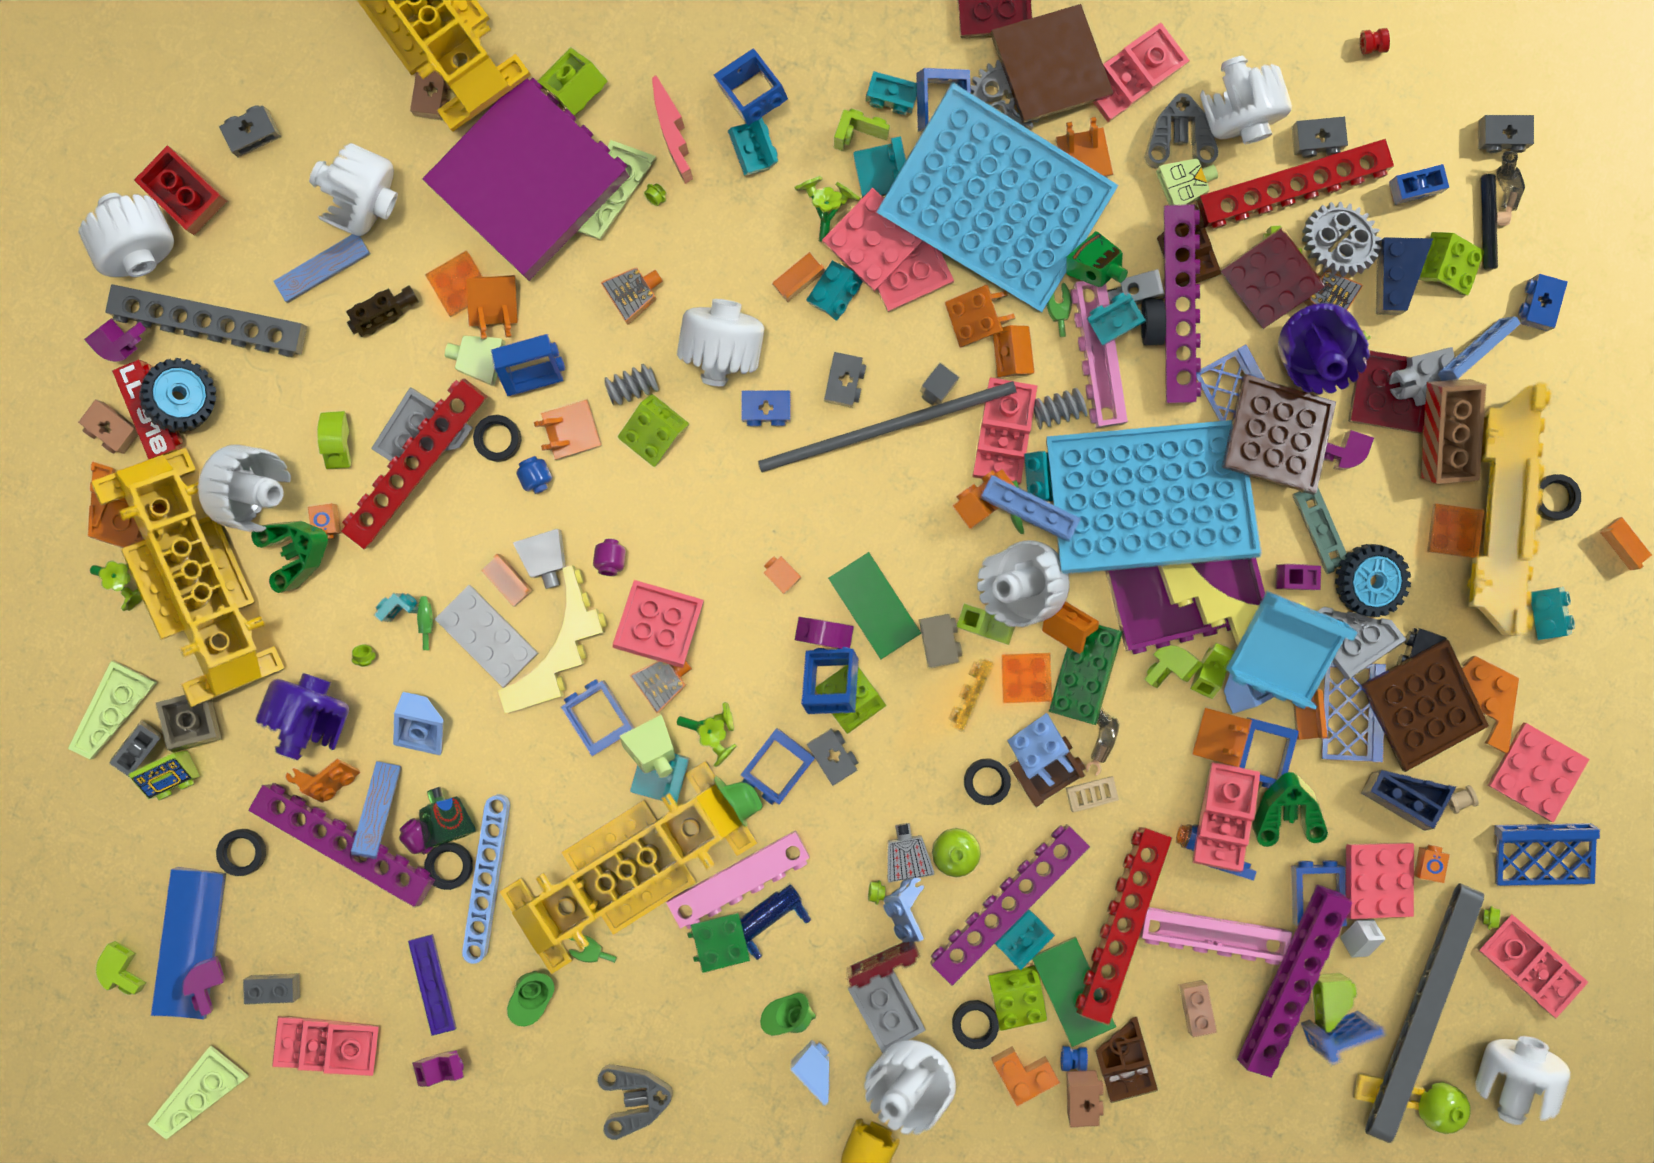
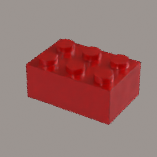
M168 145L134 179L172 218L194 236L228 202Z

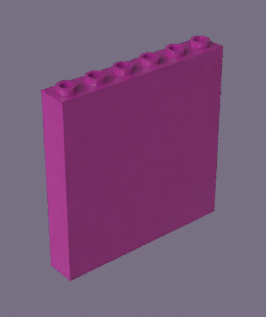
M533 77L530 80L527 78L502 96L422 178L434 192L528 281L540 271L630 177L626 171L628 166L618 156L614 159L608 154L611 150L601 140L598 143L591 138L593 133L585 125L579 127L575 123L576 117L567 109L562 111L558 107L560 104L558 100L550 93L546 96L541 91L543 87Z
M1256 557L1191 563L1211 586L1225 595L1247 604L1260 606L1265 596V591ZM1158 566L1105 570L1120 631H1123L1122 640L1125 651L1132 650L1133 654L1146 652L1147 646L1156 645L1157 649L1170 646V641L1179 639L1180 643L1194 640L1193 635L1203 633V637L1218 634L1217 629L1226 627L1227 631H1231L1227 618H1225V624L1212 627L1211 623L1204 625L1194 597L1191 604L1179 607L1178 603L1171 605Z

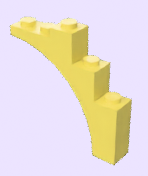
M1191 563L1158 566L1171 605L1178 603L1179 607L1191 604L1194 597L1203 624L1211 623L1212 627L1225 624V618H1227L1236 645H1239L1259 608L1258 605L1244 603L1217 590L1196 571ZM1303 602V603H1298V604L1303 605V606L1306 607L1305 602Z
M573 565L563 568L566 583V611L556 643L546 658L530 674L518 682L498 690L505 714L564 696L563 691L566 690L562 676L558 677L557 673L584 664L583 659L587 658L583 644H578L579 640L605 633L604 627H607L604 613H599L598 609L588 611L587 607L591 606L587 592L583 593L580 585L584 583L580 569L576 570Z

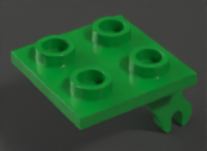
M739 912L691 924L692 931L688 932L687 935L688 938H694L698 955L693 956L694 962H700L702 973L750 961Z

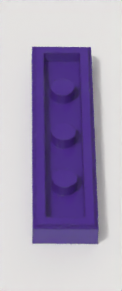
M433 934L409 940L408 944L431 1035L456 1030Z

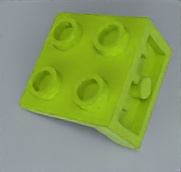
M856 109L843 110L834 136V148L843 151L845 144L850 145L854 133L853 129L887 141L890 125L886 124V120L879 117H873L872 119L865 117L861 111Z
M1432 232L1430 238H1433L1419 279L1422 281L1442 282L1463 295H1469L1484 250L1453 232Z
M651 394L639 404L618 435V439L655 467L674 440L686 430L689 423L655 395Z
M848 665L815 687L816 692L819 695L846 694ZM858 667L855 713L832 714L848 734L886 707V704Z
M1035 966L988 976L1000 1031L1047 1021L1042 987Z

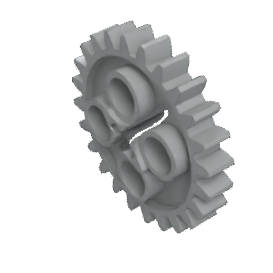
M997 60L995 68L988 63L987 72L982 69L978 72L981 78L973 77L972 82L976 86L970 85L972 95L984 102H994L990 106L1032 130L1033 124L1031 121L1038 123L1040 118L1022 123L1019 113L1014 109L1016 104L1001 62ZM987 86H994L997 88L998 93L989 95L985 88ZM1003 95H1006V98L1010 99L1009 104H1006L1005 100H1002Z
M1330 202L1327 208L1322 205L1318 211L1315 210L1306 221V226L1302 230L1305 233L1302 241L1307 242L1304 250H1311L1308 258L1317 259L1314 264L1315 266L1324 265L1323 272L1330 268L1332 276L1337 271H1340L1341 277H1345L1348 272L1351 277H1354L1357 272L1362 274L1366 268L1369 269L1379 256L1377 253L1381 247L1378 244L1382 238L1376 235L1380 230L1372 229L1375 221H1367L1366 219L1369 214L1361 215L1360 207L1354 211L1352 210L1351 203L1344 208L1342 202H1339L1335 208L1334 204ZM1351 227H1355L1349 236L1344 238L1332 252L1328 251Z

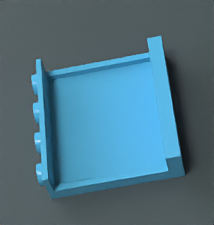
M1267 591L1226 670L1233 676L1232 680L1240 685L1245 686L1248 683L1261 693L1269 691L1274 697L1285 701L1287 698L1300 708L1305 709L1308 706L1316 710L1317 706L1311 699L1344 639L1354 641L1358 632L1345 622Z

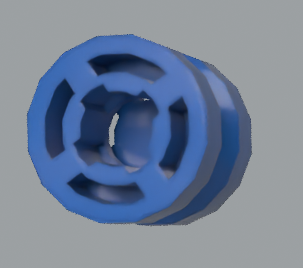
M1062 1046L1061 1071H1070L1071 1069L1087 1071V1047L1071 1049L1070 1046Z

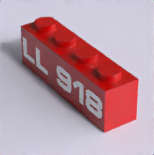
M138 359L114 369L112 372L149 460L182 449L180 444H183V441L178 431L173 433L169 432V429H160V425H154L151 422V418L145 416V410L140 405L139 394L142 382L152 366Z

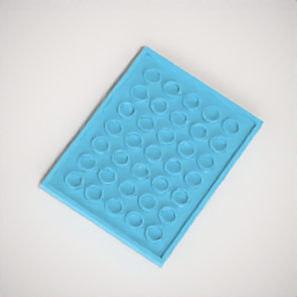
M951 83L876 213L1042 312L1066 273V257L1086 240L1119 185L955 83Z
M1232 420L1047 436L1046 443L1053 505L1081 518L1070 542L1057 536L1061 573L1069 574L1260 557L1261 548L1250 476L1222 468Z

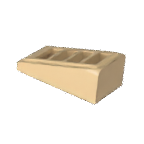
M1113 776L1066 787L1072 812L1119 800ZM1108 783L1111 797L1107 798L1103 784ZM1096 786L1099 787L1101 795L1099 800H1097L1094 790ZM1088 788L1092 798L1090 802L1087 801L1085 789ZM1077 791H1080L1083 801L1082 804H1078L1076 796Z

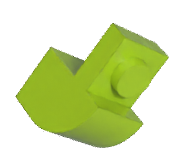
M345 411L320 413L317 428L319 453L323 455L326 469L350 468L351 466L347 445L349 428Z
M967 604L963 605L957 627L1007 645L1010 643L1015 626H1007L1004 622L997 621L994 617L995 615Z
M1218 643L1209 648L1201 661L1203 665L1196 672L1190 689L1213 699L1222 688L1227 673L1226 667L1235 651Z
M1166 646L1153 654L1160 661L1158 664L1154 663L1148 669V675L1145 680L1158 688L1173 671L1182 680L1188 682L1203 663L1181 647Z
M116 941L106 945L97 961L96 975L98 981L107 991L118 985V989L123 993L135 995L142 991L146 984L145 981L126 971L136 953Z

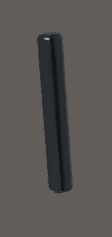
M1484 174L1481 177L1483 268L1494 270L1498 268L1496 175Z

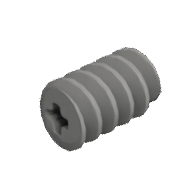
M641 364L640 373L633 367L631 376L626 371H623V379H620L617 374H614V382H611L607 377L605 378V386L613 406L614 400L619 405H622L623 397L628 402L632 401V393L637 398H641V390L646 395H649L650 387L656 392L659 391L651 366L648 369L644 364Z
M1077 388L1072 390V396L1067 390L1063 392L1062 398L1058 393H1055L1053 401L1049 396H1045L1044 404L1039 398L1035 399L1034 414L1039 429H1042L1043 421H1045L1048 427H1051V419L1060 424L1061 416L1069 422L1070 414L1072 413L1076 419H1079L1080 411L1087 417L1084 398Z

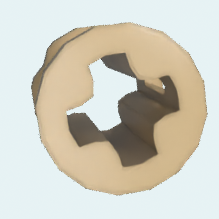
M1468 785L1464 790L1452 794L1448 805L1454 814H1458L1459 810L1471 805L1474 807L1478 806L1479 801L1474 789Z

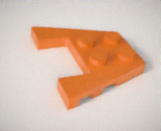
M92 461V481L113 474L116 470ZM90 482L91 505L89 506L88 536L120 548L143 541L144 539L134 517L123 521L122 516H120V510L129 508L126 499L121 498L101 506ZM154 504L152 506L154 512L158 514L166 511L165 507L161 504Z
M1472 656L1462 666V669L1483 714L1496 720L1485 743L1503 753H1508L1519 678L1477 656Z

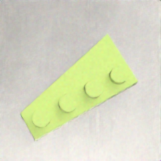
M610 140L608 148L611 151L608 154L614 159L618 156L628 166L626 171L630 177L592 215L578 232L601 240L656 160V156Z
M111 661L68 749L88 759H93L157 682L115 661Z
M210 1046L147 1125L163 1138L168 1139L249 1076L214 1047Z

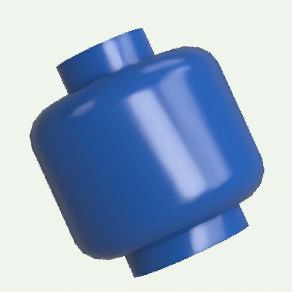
M534 456L519 463L516 475L525 491H534L535 494H538L548 489L547 484L552 480V475L545 460L537 459Z

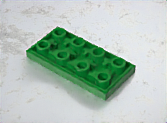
M869 552L828 578L880 660L921 634Z
M1099 625L1096 631L1086 637L1083 652L1078 654L1067 647L1049 712L1089 724H1097L1123 631Z
M1076 937L1044 950L1032 959L1072 1047L1116 1028L1113 1018H1111L1110 1024L1107 1025L1076 1013L1078 1009L1075 1007L1076 1000L1080 993L1083 994L1085 988L1083 983L1085 974L1088 970L1091 971ZM1099 988L1093 993L1094 1000L1098 1001L1103 997Z

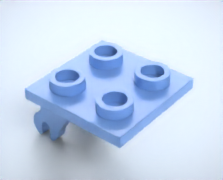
M1047 713L1007 740L1029 779L1039 774L1050 787L1054 785V781L1050 779L1052 777L1044 767L1056 759L1065 766L1068 772L1074 771L1070 761L1064 756L1069 752V749Z
M920 878L903 880L900 887L890 896H885L883 900L885 903L883 905L884 910L895 924V934L903 942H916L924 939L910 910L917 896L924 888L923 885L915 887V883L921 881Z

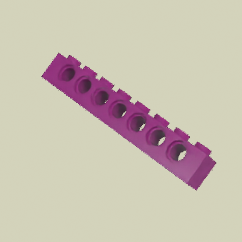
M1195 204L1164 206L1167 403L1197 402V397H1201V382H1196V372H1201V358H1196V348L1201 347L1200 333H1196V323H1200V309H1196V299H1200V284H1195V274H1200V259H1195V250L1200 249V237L1195 235V225H1199V210H1195ZM1184 223L1188 226L1189 232L1187 236L1179 237L1176 235L1175 227L1177 224ZM1185 248L1189 252L1187 261L1179 262L1176 259L1175 252L1177 249ZM1181 272L1189 276V283L1185 287L1178 286L1175 281L1177 274ZM1180 297H1185L1189 300V308L1183 312L1176 308V301ZM1184 321L1188 323L1190 330L1187 335L1180 336L1176 332V326ZM1181 346H1186L1190 350V356L1186 360H1179L1176 356V351ZM1180 371H1187L1190 374V380L1187 384L1181 385L1177 382L1176 377Z
M272 783V785L261 786L248 811L413 907L422 905L435 879L429 877V871L421 867H412L408 864L410 862L408 859L398 854L393 856L388 853L389 849L380 844L376 859L367 858L365 862L362 861L360 856L352 855L351 853L356 830L352 832L346 828L347 824L336 818L331 820L326 817L327 813L314 806L312 809L305 805L306 800L297 795L290 796L286 794V789L279 784ZM280 801L285 805V810L282 814L277 809ZM300 813H303L305 816V823L303 825H300L298 822ZM320 825L326 828L324 837H321L318 833ZM341 837H344L347 841V846L344 850L339 846V839ZM382 861L387 862L389 867L386 874L380 869ZM403 873L409 876L407 886L401 882V875Z
M1066 824L1064 827L1060 825L1051 834L1053 838L1047 845L1043 842L1034 851L1036 856L1030 862L1025 860L1017 868L1019 873L1013 879L1008 877L1000 885L1002 890L996 896L990 895L982 904L984 908L978 914L973 912L965 921L967 925L961 931L959 929L955 930L948 938L950 942L944 948L940 946L931 955L933 959L930 961L931 966L951 986L1090 848L1069 825ZM1057 845H1064L1066 848V852L1062 857L1054 856L1053 850ZM1041 862H1046L1049 865L1047 873L1038 874L1036 872L1037 865ZM1028 879L1032 883L1031 889L1026 892L1020 891V882ZM1006 897H1012L1015 900L1014 906L1010 909L1002 907V900ZM989 914L997 916V923L993 926H987L984 923L985 917ZM974 931L978 932L980 940L977 943H969L967 941L968 934ZM954 949L963 951V957L958 961L950 958V953Z
M1320 885L1316 886L1237 1058L1247 1071L1272 1078L1275 1070L1278 1068L1282 1054L1289 1045L1290 1037L1295 1026L1299 1023L1300 1015L1310 999L1315 983L1319 980L1320 972L1325 961L1330 956L1331 948L1340 934L1344 920L1350 913L1353 902L1342 893Z

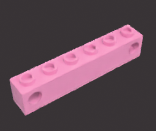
M1084 281L1076 282L1074 289H1071L1072 303L1077 305L1078 313L1074 314L1076 328L1080 327L1081 330L1078 344L1080 352L1084 351L1085 361H1082V370L1084 375H1088L1089 385H1086L1087 399H1091L1093 407L1089 409L1091 423H1095L1096 428L1122 425L1127 423L1128 420L1115 340L1102 346L1087 320L1091 316L1090 312L1101 305L1104 308L1109 305L1107 286L1105 284L1102 287H1097ZM1084 289H1090L1094 292L1095 297L1092 302H1084ZM1101 409H1111L1113 418L1103 420Z
M795 830L672 897L666 903L680 929L684 926L690 929L691 924L699 923V918L707 914L709 917H712L721 912L722 909L720 907L729 902L730 906L741 901L743 899L742 895L748 891L754 894L765 887L763 883L770 879L776 882L785 877V871L792 867L796 871L807 865L806 860L809 859L810 855ZM790 846H796L800 850V856L793 860L788 859L786 856V850ZM689 905L692 908V915L683 918L679 907Z
M1149 907L1139 936L1144 938L1145 943L1159 945V942L1162 941L1168 942L1169 947L1183 949L1184 945L1193 946V950L1197 952L1207 953L1208 949L1217 950V954L1221 956L1231 957L1232 953L1241 954L1242 959L1256 961V957L1265 958L1266 963L1280 965V961L1283 960L1291 943L1292 932L1286 929ZM1150 920L1160 922V927L1156 932L1148 931ZM1269 939L1279 941L1280 947L1277 951H1268L1266 943Z

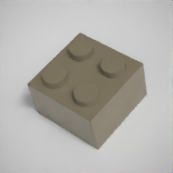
M950 614L920 619L919 624L927 666L932 668L958 663V657H962L960 642H955L954 633L958 632L955 618H950Z
M185 695L156 702L167 750L174 753L221 740L212 699L190 707Z

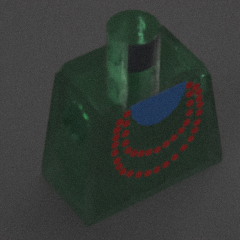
M441 787L427 791L431 804L419 810L425 849L464 838L476 832L459 797L456 796L445 800Z

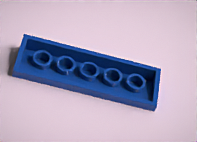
M184 867L171 869L151 1016L184 1017L203 1020L207 1017V1014L201 1016L200 1010H195L192 1002V997L195 996L194 993L184 996L183 984L194 965L215 957L226 873Z

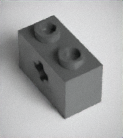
M263 105L252 106L246 110L245 114L239 117L232 116L224 121L225 124L219 126L231 152L237 157L281 137L270 112ZM251 125V126H252V127H250L251 132H250V133H247V132H248V128H247V127Z
M1484 115L1478 120V149H1486L1488 153L1501 152L1502 149H1511V153H1522L1534 144V115Z
M1345 116L1296 121L1292 126L1294 154H1302L1303 158L1315 157L1317 153L1326 152V155L1330 156L1340 153L1348 146ZM1318 134L1320 138H1324L1323 142H1321L1319 138H1316Z
M834 352L824 402L853 408L854 402H859L861 388H857L859 378L864 379L866 365L862 364V357ZM845 374L849 375V380L853 381L852 383L848 382L847 387L842 386V381L839 380V378H844Z
M939 363L923 383L920 392L923 394L921 397L931 405L934 403L937 405L941 404L955 386L959 377L942 363Z
M141 720L111 758L109 764L129 777L128 774L138 768L159 741L162 733Z
M831 728L808 742L807 746L832 786L856 772L857 768L855 765L859 762L852 751L847 753L842 746L846 742L839 730L834 732ZM833 749L834 752L840 751L839 761L835 762L834 759L829 760L827 758L830 756L829 750Z
M300 973L250 975L243 980L244 1004L295 1002L300 998Z

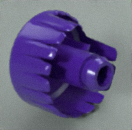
M1331 303L1313 304L1299 310L1288 319L1279 335L1278 350L1280 358L1294 384L1308 393L1313 391L1316 394H1322L1323 388L1325 392L1332 394L1337 391L1336 385L1339 389L1347 388L1349 386L1348 378L1355 382L1359 378L1358 371L1360 373L1365 371L1367 366L1366 360L1370 356L1368 340L1354 316L1345 308Z
M306 673L302 674L298 685L282 679H273L270 682L257 714L256 723L258 725L261 723L263 728L268 726L272 731L280 729L278 739L281 742L279 747L275 746L277 754L299 760L303 756L300 754L302 748L306 749L310 737L312 742L318 743L323 736V746H327L329 743V749L334 750L336 748L349 713V706L344 701L327 695L331 682Z

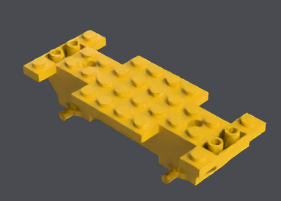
M357 0L411 76L418 72L422 79L436 71L452 89L456 97L437 110L452 132L531 76L516 53L497 67L490 59L480 41L482 36L491 31L486 23L490 18L477 0ZM467 59L466 64L461 67L457 66L459 61Z
M1536 383L1534 386L1528 385L1503 407L1489 408L1484 413L1481 462L1490 463L1483 556H1477L1472 559L1471 577L1467 581V587L1469 588L1468 607L1479 608L1502 635L1506 636L1526 635L1527 630L1532 628L1533 618L1532 615H1528L1529 609H1526V606H1530L1531 591H1527L1528 581H1532L1533 566H1529V560L1533 559L1534 555H1537L1539 541L1535 540V531L1540 529L1541 516L1537 515V507L1542 504L1543 490H1539V482L1544 479L1545 465H1541V458H1539L1543 454V443L1539 442V437L1541 433H1544L1545 418H1541V412L1546 408V405L1550 404L1551 390H1547V383Z
M183 448L96 479L91 482V485L101 506L124 497L127 501L129 508L120 510V516H122L123 521L134 517L144 540L122 548L121 552L160 640L183 631L188 638L190 644L180 647V651L184 658L194 653L204 674L181 684L190 707H193L284 669V666L275 646L259 653L255 652L256 647L251 638V630L264 626V621H262L261 616L247 621L239 611L241 608L254 604L255 601L221 525L213 521L209 516L197 520L195 517L196 512L191 503V495L198 493L199 482L186 486L180 479V477L193 473L196 470L187 449ZM154 504H161L165 507L166 511L158 514L154 512L152 506ZM214 637L222 638L225 646L223 648L215 647L212 639Z
M707 761L685 773L698 795L677 806L671 794H667L661 800H663L669 811L658 820L645 799L561 852L574 872L573 874L551 885L545 873L535 878L543 890L537 897L534 898L522 878L499 891L532 947L539 954L551 974L573 961L561 941L573 937L581 950L589 945L581 933L582 930L601 916L614 935L696 883V880L685 863L690 859L699 858L705 869H709L715 863H713L707 852L712 845L724 837L736 856H739L758 843L748 826L745 827L741 823L734 808L717 787L714 780L716 775ZM693 822L697 827V832L693 835L687 834L684 831V824ZM569 901L573 907L572 912H563L560 907L561 902Z

